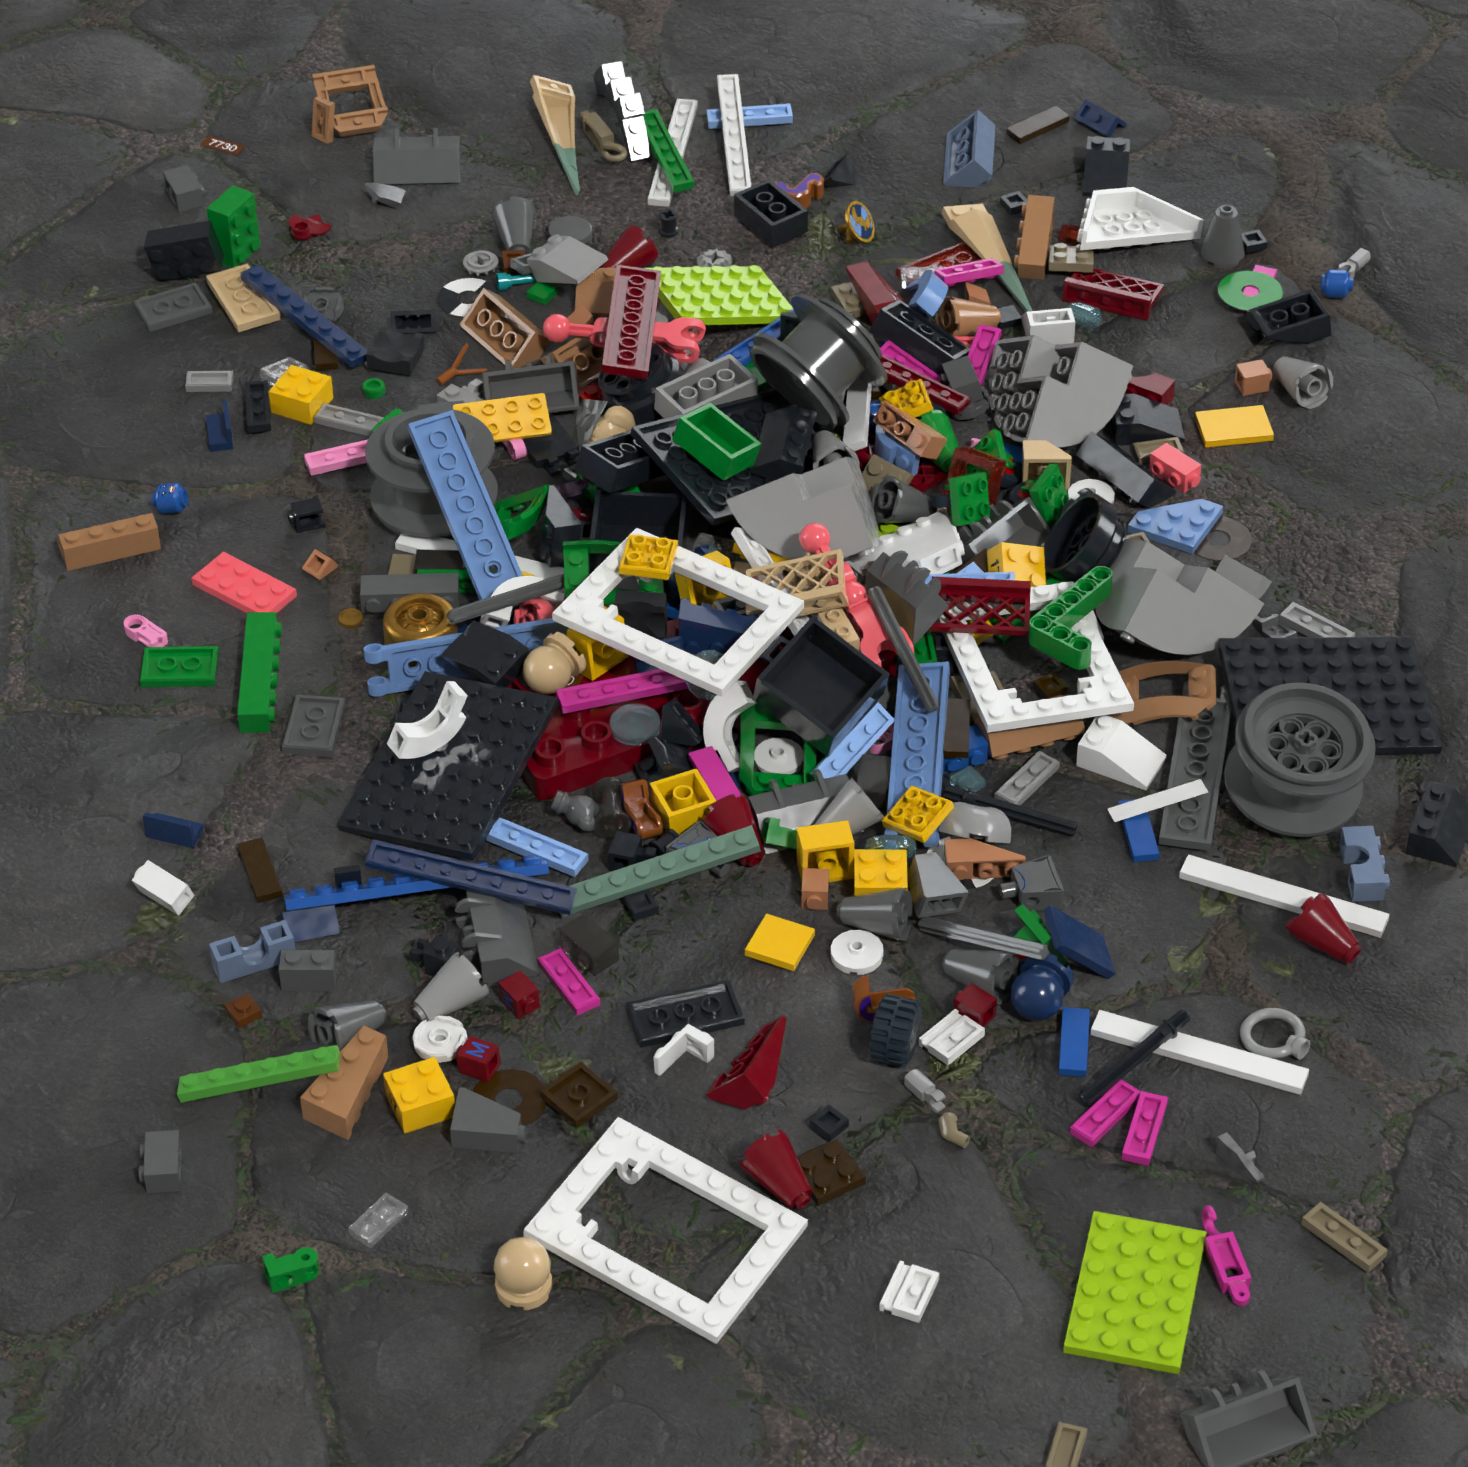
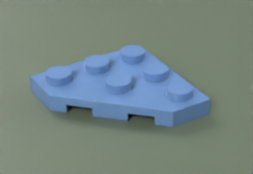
M1198 499L1138 511L1128 524V533L1144 532L1149 540L1193 554L1222 515L1223 506L1204 499Z

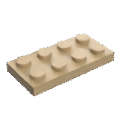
M248 264L206 276L207 284L238 332L247 331L251 328L280 320L278 309L241 280V272L250 268Z

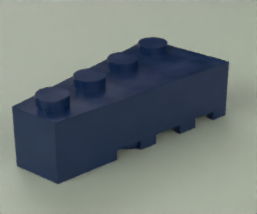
M681 598L678 619L679 636H682L684 640V651L694 656L722 657L760 616L754 614L744 616L738 614L736 610L728 608L726 611L713 609L712 605L702 603L701 606L690 604V600ZM770 646L759 656V658L762 657V655L770 648ZM781 646L771 654L770 657L772 659L780 653Z

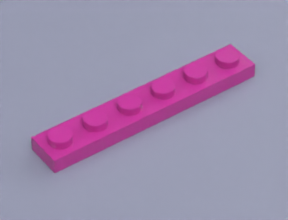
M662 669L557 689L556 696L559 700L561 711L565 714L698 686Z

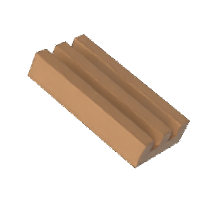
M321 96L313 99L312 137L328 144L333 142L335 103H329L327 99L322 100Z

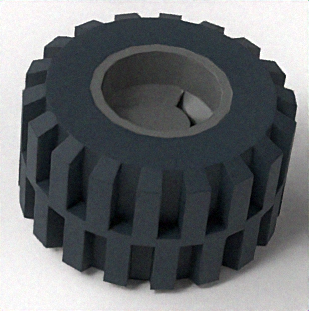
M885 994L878 1005L871 1030L869 1050L872 1060L904 1068L907 1066L914 1054L922 1018L920 1001Z

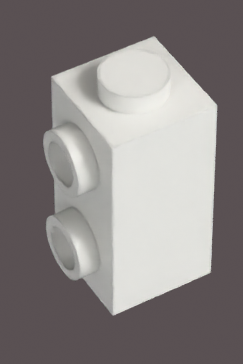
M149 860L137 869L132 879L140 892L178 916L195 896L186 883Z

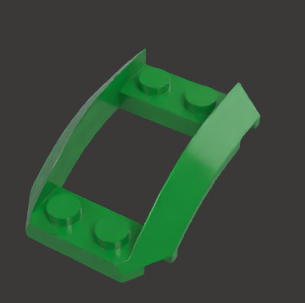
M549 484L496 502L494 508L508 540L526 533L538 521L548 499ZM530 501V506L524 512L510 518L512 510L524 508L527 506L526 502Z
M605 540L563 541L565 599L589 576L588 553L611 554L622 542ZM638 577L640 592L664 593L663 579L654 578L651 582H644ZM614 588L603 599L604 605H614L616 590H633Z
M757 703L741 712L739 782L745 784L746 791L750 796L771 792L768 782L773 779L777 781L779 789L792 787V784L800 785L815 781L809 773L816 767V748L805 739H803V775L754 772L755 728L793 730Z

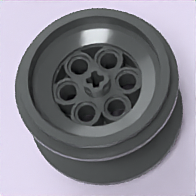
M796 293L791 298V305L801 323L783 342L768 334L758 333L753 338L754 346L749 352L750 357L764 379L790 405L796 404L816 411L814 424L827 430H833L837 425L845 426L850 420L847 408L840 399V396L858 377L875 386H883L887 381V373L880 361L882 352L869 332L841 306L827 298L820 297L816 300L806 294Z
M423 408L396 415L374 430L367 441L365 451L368 467L377 477L371 487L370 501L373 512L386 528L398 536L404 533L419 537L454 539L407 429L409 423L453 410L483 483L495 507L498 498V486L493 473L488 469L494 457V439L488 427L479 419L454 409Z
M1310 683L1278 685L1252 699L1242 710L1236 724V744L1229 753L1225 765V784L1237 808L1250 820L1268 830L1297 837L1326 834L1346 824L1356 813L1360 805L1363 793V780L1369 773L1375 757L1374 736L1362 712L1354 703L1338 692Z

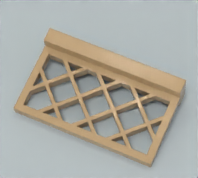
M841 549L746 570V576L753 578L754 576L764 575L766 578L762 583L768 585L773 580L779 584L776 589L782 591L784 588H787L791 591L790 595L804 600V609L796 617L849 606L845 587L843 552ZM837 558V563L831 569L824 566L828 560ZM811 564L814 566L807 575L800 572L805 565ZM787 569L790 571L783 580L776 577L782 570ZM819 570L827 573L820 582L813 579ZM795 575L801 577L802 580L796 587L788 584ZM832 577L839 582L837 585L825 586ZM808 582L815 586L812 590L801 591ZM745 604L747 616L749 614L760 616L764 612L752 605Z

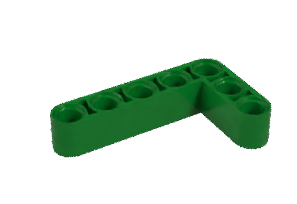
M1105 566L1093 568L1035 614L1029 622V644L1074 669L1082 670L1088 668L1091 664L1092 642L1089 638L1070 628L1111 595L1112 570Z

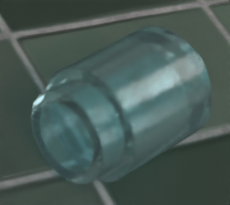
M1082 302L1070 304L1069 308L1072 309L1076 325L1092 330L1100 324L1102 315L1099 308Z

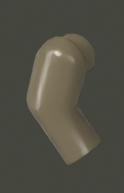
M951 1112L943 1113L939 1118L942 1138L962 1148H966L970 1141V1136L957 1129V1116Z

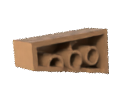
M1028 195L1027 204L1023 203L1022 217H1025V220H1020L1019 234H1022V238L1017 239V251H1020V253L1015 255L1014 268H1018L1019 278L1040 280L1045 278L1049 246L1054 226L1055 197Z
M363 1025L341 1050L339 1071L319 1075L300 1097L304 1120L349 1141L352 1128L361 1116V1109L371 1095L370 1090L373 1084L377 1082L388 1059L386 1035Z

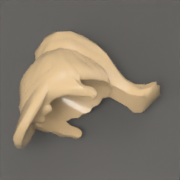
M622 406L608 408L605 415L600 416L587 444L631 430L632 427L636 426L634 416L628 409Z

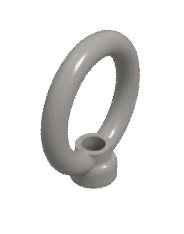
M1265 1008L1255 1011L1243 1021L1240 1028V1038L1243 1045L1254 1054L1272 1059L1292 1055L1300 1060L1305 1057L1310 1048V1040L1305 1038L1306 1032L1302 1021L1295 1014L1284 1009ZM1280 1019L1289 1023L1293 1027L1295 1034L1288 1038L1286 1045L1268 1048L1257 1044L1252 1039L1251 1029L1262 1020Z

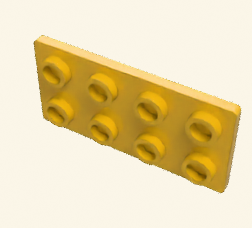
M544 393L453 405L454 410L470 414L483 422L492 433L494 442L552 434Z

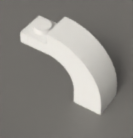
M519 576L509 579L498 586L491 597L542 581L543 578ZM555 591L537 598L549 601L557 609L563 603L564 593ZM515 604L481 615L480 623L492 628L506 626L510 621L512 608L521 604Z
M737 680L723 697L716 695L711 701L704 718L703 736L706 748L712 746L717 755L720 754L719 758L728 772H739L740 754L732 739L734 721L741 712L756 704L752 700L753 695L746 681Z
M447 681L433 711L422 720L414 723H395L387 745L399 759L422 757L445 745L455 736L466 719V716L461 712L467 698L466 693L456 682Z

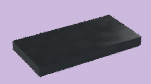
M730 980L626 1002V1009L640 1048L671 1041L673 1035L677 1031H681L687 1024L706 1033L745 1025V1018Z

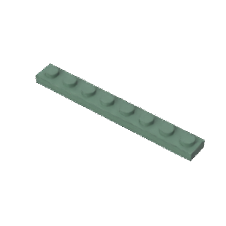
M751 825L570 885V887L577 888L571 914L760 852V845L754 829ZM560 913L561 917L567 916V914Z

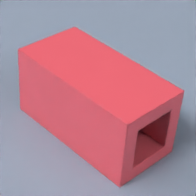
M1165 443L1150 454L1149 470L1179 491L1185 493L1200 483L1201 464L1168 443Z

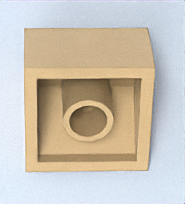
M1023 440L1021 483L1026 480L1038 479L1049 463L1058 464L1060 473L1063 476L1065 490L1068 494L1071 476V455L1047 440Z

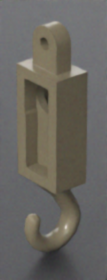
M587 110L580 112L584 134L597 150L609 161H623L627 157L626 148L614 143V133L596 112L589 113ZM613 151L620 153L619 155L615 156L609 155V153Z

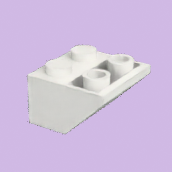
M1071 308L1030 311L1021 316L1026 336L1035 335L1055 345L1074 343L1075 319Z

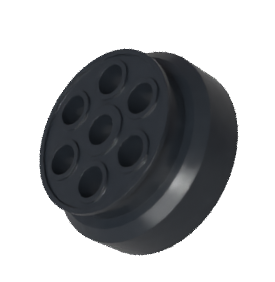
M652 343L648 378L635 379L630 376L609 375L608 373L600 372L598 384L601 389L600 401H608L604 408L606 411L612 406H622L632 413L636 425L646 423L660 416L655 410V389L685 375V372L674 355L664 352L661 346Z
M1088 493L1075 500L1058 518L1044 544L1045 571L1062 582L1074 580L1077 582L1095 567L1105 566L1110 568L1124 545L1127 533L1126 523L1122 519L1117 518L1115 506L1096 493Z

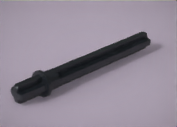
M946 785L942 792V798L952 802L997 808L1003 811L1007 818L1054 832L1074 836L1077 831L1078 824L1074 821L972 792L968 787L965 790Z
M1181 1009L1168 1020L1163 1019L1160 1022V1026L1078 1095V1100L1084 1107L1093 1104L1163 1043H1166L1170 1038H1176L1178 1035L1177 1031L1190 1021V1015L1184 1009Z

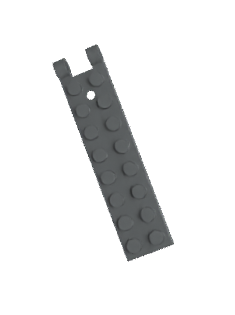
M1184 681L1182 696L1189 697V681ZM1222 685L1220 699L1216 698V705L1209 711L1207 708L1202 710L1198 714L1197 720L1193 721L1190 717H1179L1167 790L1201 779L1208 793L1164 806L1159 836L1160 845L1211 851L1231 716V705L1226 686Z

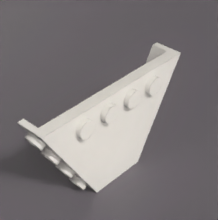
M1134 187L1093 191L1092 198H1087L1077 242H1081V251L1200 239L1204 219Z
M945 509L928 517L918 518L915 523L909 526H901L892 534L880 536L879 546L871 549L872 554L859 558L856 554L843 558V560L856 564L863 574L861 576L862 583H866L867 569L882 552L891 556L897 551H905L908 553V556L902 564L903 567L915 560L919 568H928L931 571L930 574H943L962 565L961 556L965 555V551L956 526H953L952 516H947Z

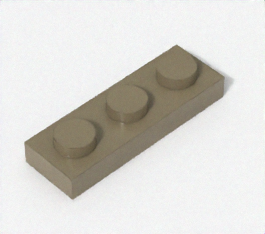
M1322 1202L1318 1203L1302 1217L1301 1225L1368 1273L1387 1256V1249Z

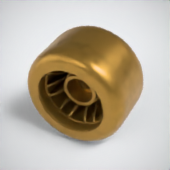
M414 593L399 598L388 607L383 618L385 645L457 634V623L450 624L447 619L448 611L454 608L444 598L429 593ZM411 661L408 666L415 667L417 662Z

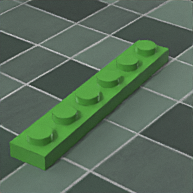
M338 1045L320 1047L314 1050L295 1052L274 1058L270 1057L265 1060L216 1068L206 1072L191 1073L180 1077L177 1096L180 1103L336 1072L339 1071L340 1050Z

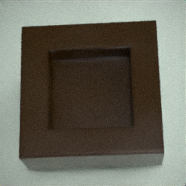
M1055 672L1033 681V689L1043 699L1068 693V686Z

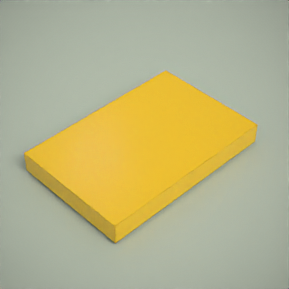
M1263 405L1195 412V420L1205 447L1267 442L1274 439V433Z

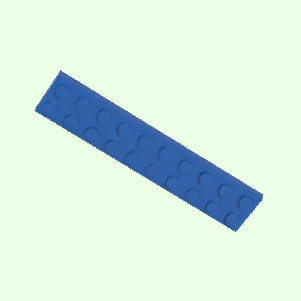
M539 855L524 856L523 861L519 862L513 861V858L497 860L498 865L491 866L487 862L474 863L524 876L549 874L548 863L545 859H541ZM396 874L393 875L394 879L384 881L383 877L368 878V883L358 884L357 880L342 882V887L332 888L331 884L315 886L316 890L305 892V888L290 889L289 894L284 895L286 910L288 911L450 888V886Z

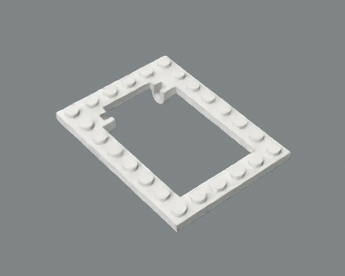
M636 528L631 533V535L640 534L647 537L659 538L639 528ZM627 537L552 613V619L723 697L804 609V600L678 546L672 571L764 611L714 665L614 620L618 616L617 606L612 604L607 610L604 609L603 599L626 576L619 574V566L628 540ZM638 576L644 582H651L654 579Z
M1074 582L1031 587L1030 611L1043 609L1072 586ZM961 602L967 608L975 604L974 602ZM986 603L992 609L1000 605L999 603ZM1011 604V606L1014 607L1017 611L1021 609L1023 606H1025L1020 604ZM955 606L948 612L956 617L962 611ZM981 608L973 612L979 618L987 614ZM1003 609L998 614L1006 615L1011 613L1006 609ZM1087 614L1070 628L1089 638L1092 642L1091 664L1087 668L1090 677L1078 678V695L1022 703L1020 698H1017L1015 688L997 689L972 633L942 632L987 733L1133 711L1134 702L1090 614ZM942 615L936 621L937 623H947L949 620ZM967 616L961 622L967 624L966 620L971 619Z
M618 1117L525 1227L524 1237L535 1239L547 1250L717 1344L807 1228L808 1219ZM628 1164L634 1167L632 1171L629 1169ZM614 1168L617 1169L619 1177L628 1184H635L651 1168L765 1230L709 1303L700 1300L591 1239L598 1231V1224L591 1219L584 1227L581 1223L582 1214L579 1211Z

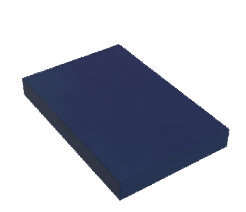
M1051 905L1043 910L1055 950L1105 978L1110 979L1116 974L1102 934Z

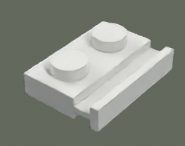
M954 1009L919 1038V1046L926 1047L929 1053L949 1065L985 1036V1028L966 1015H960L958 1010Z
M900 1261L880 1302V1311L888 1310L892 1312V1315L919 1323L939 1281V1273L913 1264L912 1266L904 1265V1261Z

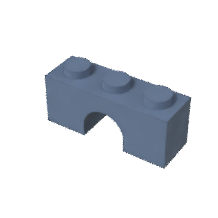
M1373 826L1342 827L1340 850L1343 863H1354V865L1350 866L1348 879L1352 902L1384 900L1385 890L1389 889L1390 886L1389 875L1384 874L1385 858L1384 855L1379 853L1381 849L1380 837L1375 836Z
M286 920L261 927L259 940L248 947L239 946L235 936L210 943L212 966L220 983L280 964L281 950H295L294 937Z

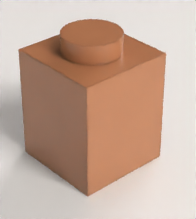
M1262 359L1236 365L1235 383L1243 396L1269 391L1272 372L1270 368H1267Z
M803 868L802 909L828 910L829 869Z

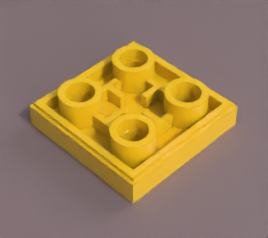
M922 379L910 381L905 386L895 391H888L879 398L881 405L883 401H886L914 418L933 410Z
M629 534L619 566V574L669 580L678 549V540Z
M911 785L887 813L885 818L882 819V824L888 829L925 843L952 811L954 805L950 800Z
M766 913L745 948V956L794 971L814 938L815 929Z

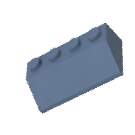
M979 110L975 111L947 133L943 178L945 186L977 188L982 183L988 182L992 177L995 124Z

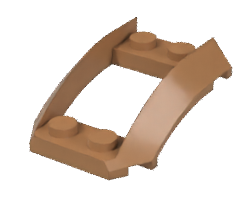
M374 65L312 74L317 97L321 96L322 100H329V94L361 89L368 90L373 109L334 115V130L339 135L348 136L379 131L387 116L388 108L381 93Z
M1159 661L1140 664L1119 671L1134 702V709L1129 712L1109 714V716L1121 720L1125 724L1132 722L1134 725L1168 717H1190L1193 721L1197 720L1198 714L1202 710L1207 708L1209 711L1216 705L1215 668L1212 665L1194 662ZM1164 674H1188L1189 697L1155 696L1139 699V680Z

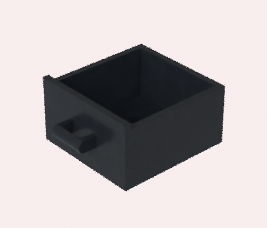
M597 487L592 522H581L579 541L605 540L623 542L636 528H639L659 538L678 540V546L686 549L688 499L684 494L606 493L601 491L600 487ZM591 531L590 538L583 537L584 532ZM589 553L590 574L610 554Z
M814 614L790 642L783 636H779L762 655L761 660L768 666L757 677L752 700L825 756L829 757L884 694L890 674L820 622ZM779 646L784 647L774 660L770 657Z

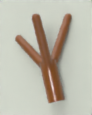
M464 344L452 367L436 378V382L440 386L455 375L487 372L486 368L457 370L462 362V357L469 347L468 344Z

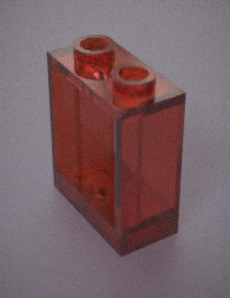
M967 445L957 447L954 450L946 485H949V478L965 474L967 463L990 471L988 478L989 505L993 504L995 506L1007 461Z

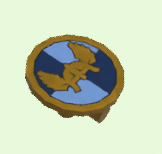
M850 202L845 210L846 223L838 226L837 231L839 234L846 233V244H854V238L861 243L870 242L875 232L872 216L867 207L861 202Z

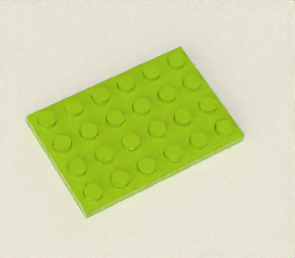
M656 266L654 268H645L661 271L658 297L675 319L681 317L695 318L703 321L705 325L771 324L780 318L782 312L793 310L792 306L760 266H674L668 268Z
M1094 1211L1063 1353L1179 1374L1207 1231Z

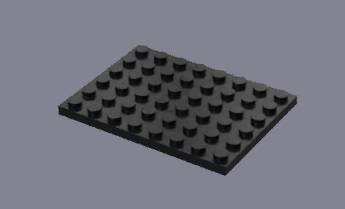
M777 390L715 405V407L757 440L760 436L765 415L791 406ZM688 413L632 427L630 435L712 526L736 519L729 508L727 499L773 481L751 473V467L724 481L672 440L679 418ZM814 430L811 433L800 474L813 470L812 439L816 434Z
M1413 637L1219 638L1217 646L1235 728L1244 707L1264 691L1287 683H1310L1334 690L1357 706L1366 718L1373 733L1375 754L1441 753L1442 744Z
M425 671L395 723H414L428 716L437 705L446 682L454 681L467 695L461 710L466 716L462 727L449 742L434 752L418 758L399 759L387 745L394 728L393 726L337 823L339 831L475 860L560 705L558 698Z

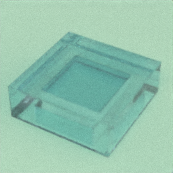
M971 766L950 776V783L958 788L966 790L968 787L972 792H976L986 787V780Z

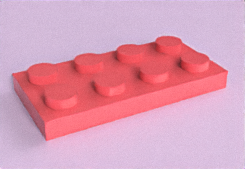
M222 552L191 578L192 585L245 613H278L297 597L295 588L225 552Z

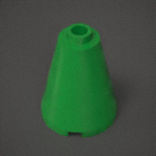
M931 410L922 414L921 422L932 427L948 439L938 458L928 459L946 473L958 471L963 464V456L949 417L941 410Z

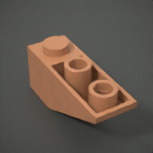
M883 401L873 419V422L920 457L937 459L948 440L932 427L886 401Z
M971 838L945 839V864L958 880L1011 878V869L1016 865L1026 862V858L1023 855Z

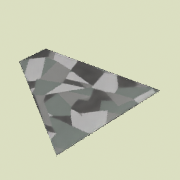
M582 399L580 409H577L575 413L579 452L582 445L587 444L608 401Z

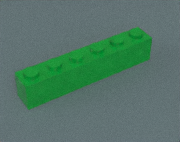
M277 612L247 613L238 704L240 733L270 732L271 722H275V707H272V704H277V692L274 687H278V672H275V670L280 669V659L277 653H281V639L278 636H282L283 633L282 622L277 620Z

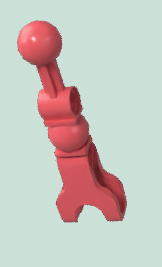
M553 314L545 320L543 332L546 338L555 343L563 342L569 336L590 338L593 345L601 348L605 347L609 319L600 317L595 320L594 325L570 323V320L565 316ZM687 317L677 318L668 323L655 322L652 343L661 346L664 352L674 355L680 363H693L699 358L700 348L697 342L703 339L706 327L703 321ZM690 328H696V329L699 330V331L695 332V331H690L689 329H690ZM684 350H690L693 353H687Z
M814 522L807 524L802 529L799 541L806 552L819 554L831 551L828 546L830 534L823 524ZM837 559L828 560L824 566L831 569L837 563ZM844 562L845 587L849 606L842 607V609L847 611L846 616L861 640L860 652L881 667V660L878 656L881 651L891 650L897 655L898 653L870 598L867 597L865 588L859 582H856L857 577L854 575L852 568L847 562ZM832 577L826 585L827 587L837 585L839 582ZM900 627L912 652L914 653V646L910 638L908 637L906 631L902 627Z

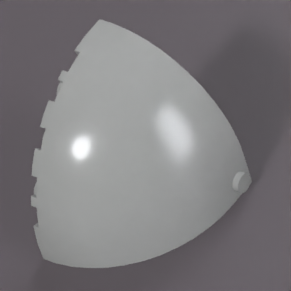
M1035 335L996 340L991 367L994 368V377L989 380V386L993 390V394L989 396L990 407L996 414L994 421L998 428L1004 431L1003 434L1020 443H1023V440H1047L1058 448L1078 444L1085 441L1091 431L1094 433L1100 431L1113 417L1131 380L1133 365L1083 342L1055 345Z
M844 457L804 474L792 473L726 500L738 523L755 541L768 550L790 559L804 557L807 553L800 544L799 535L807 524L814 522L823 524L828 529L830 534L829 548L831 551L841 549L843 558L856 554L859 558L872 554L871 549L879 546V531L875 513L857 459Z
M1125 539L1117 559L1109 568L1113 572L1111 595L1095 609L1102 624L1120 634V638L1126 642L1133 644L1135 641L1159 651L1190 655L1218 648L1219 638H1236L1252 623L1264 603L1209 567L1184 565L1148 541Z

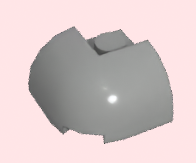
M956 802L953 803L954 808L939 826L940 832L964 838L985 839L987 842L1010 843L1011 841L1009 819L1003 811L997 808L979 807Z

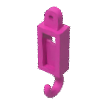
M1206 1205L1202 1210V1223L1208 1237H1205L1204 1250L1222 1294L1230 1293L1234 1304L1245 1306L1250 1299L1251 1275L1233 1231L1220 1233L1215 1228L1213 1222L1217 1219L1215 1210L1212 1206ZM1233 1268L1237 1271L1238 1276L1227 1277L1225 1270Z

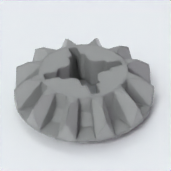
M708 249L707 252L703 251L697 257V266L731 267L732 265L731 255L727 254L726 250Z
M489 251L471 252L463 260L464 270L468 271L469 274L476 273L477 276L480 274L487 276L488 272H495V268L498 267V258Z

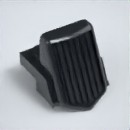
M659 736L647 738L653 754L634 765L640 778L647 781L649 798V783L694 769L689 761V753L693 752L692 750Z

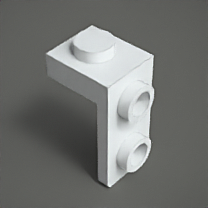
M687 1024L681 1031H677L668 1044L659 1048L655 1053L653 1059L655 1074L660 1076L685 1051L708 1063L714 1058V1039L708 1033Z

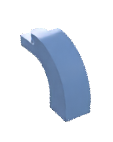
M931 270L924 271L920 278L910 282L906 288L913 295L908 306L927 319L933 317L947 294L948 285Z
M877 425L873 453L912 475L917 474L920 456Z

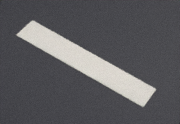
M1199 779L1108 808V811L1114 822L1208 793V790L1202 780Z

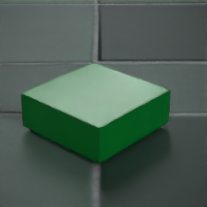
M545 282L535 283L526 292L528 299L546 305L558 294L557 287Z

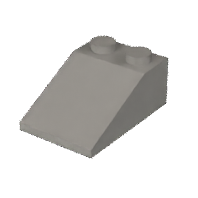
M559 234L551 236L545 245L536 248L532 252L533 254L526 259L537 282L579 284L608 260L606 255L571 236H560Z

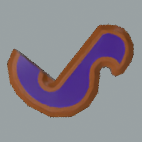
M809 173L794 188H790L789 185L777 180L774 181L776 185L805 209L811 205V198L819 200L824 195V178L818 173Z
M639 779L623 783L620 793L628 825L635 830L636 835L642 836V840L661 835L663 832L662 820L649 802L647 781Z
M868 975L860 977L852 987L854 1010L858 1018L868 1023H873L878 1005L885 994L915 1000L914 992L908 988L871 992Z

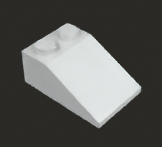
M1102 715L1095 717L1078 743L1076 766L1147 790L1167 759V755L1123 721Z

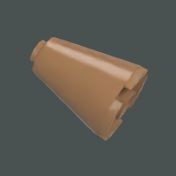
M945 296L939 307L940 315H936V325L952 336H971L976 334L979 324L996 328L1001 321V313L996 306L951 296Z

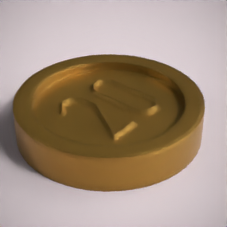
M345 609L338 616L339 624L344 628H356L362 624L363 615L357 609Z

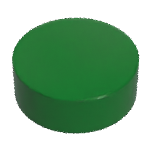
M370 378L362 384L363 395L367 398L377 399L386 392L385 383L381 379Z

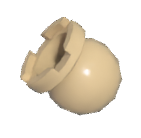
M556 632L554 635L550 633L543 640L544 646H539L531 651L524 660L522 669L524 681L532 691L539 694H556L557 689L567 686L571 676H578L586 669L587 663L584 655L578 656L572 648L575 643L560 632Z
M527 1237L510 1239L497 1252L494 1260V1272L496 1274L495 1292L499 1301L506 1307L510 1308V1305L524 1307V1310H531L541 1306L549 1298V1292L552 1289L551 1260L545 1247L535 1239Z

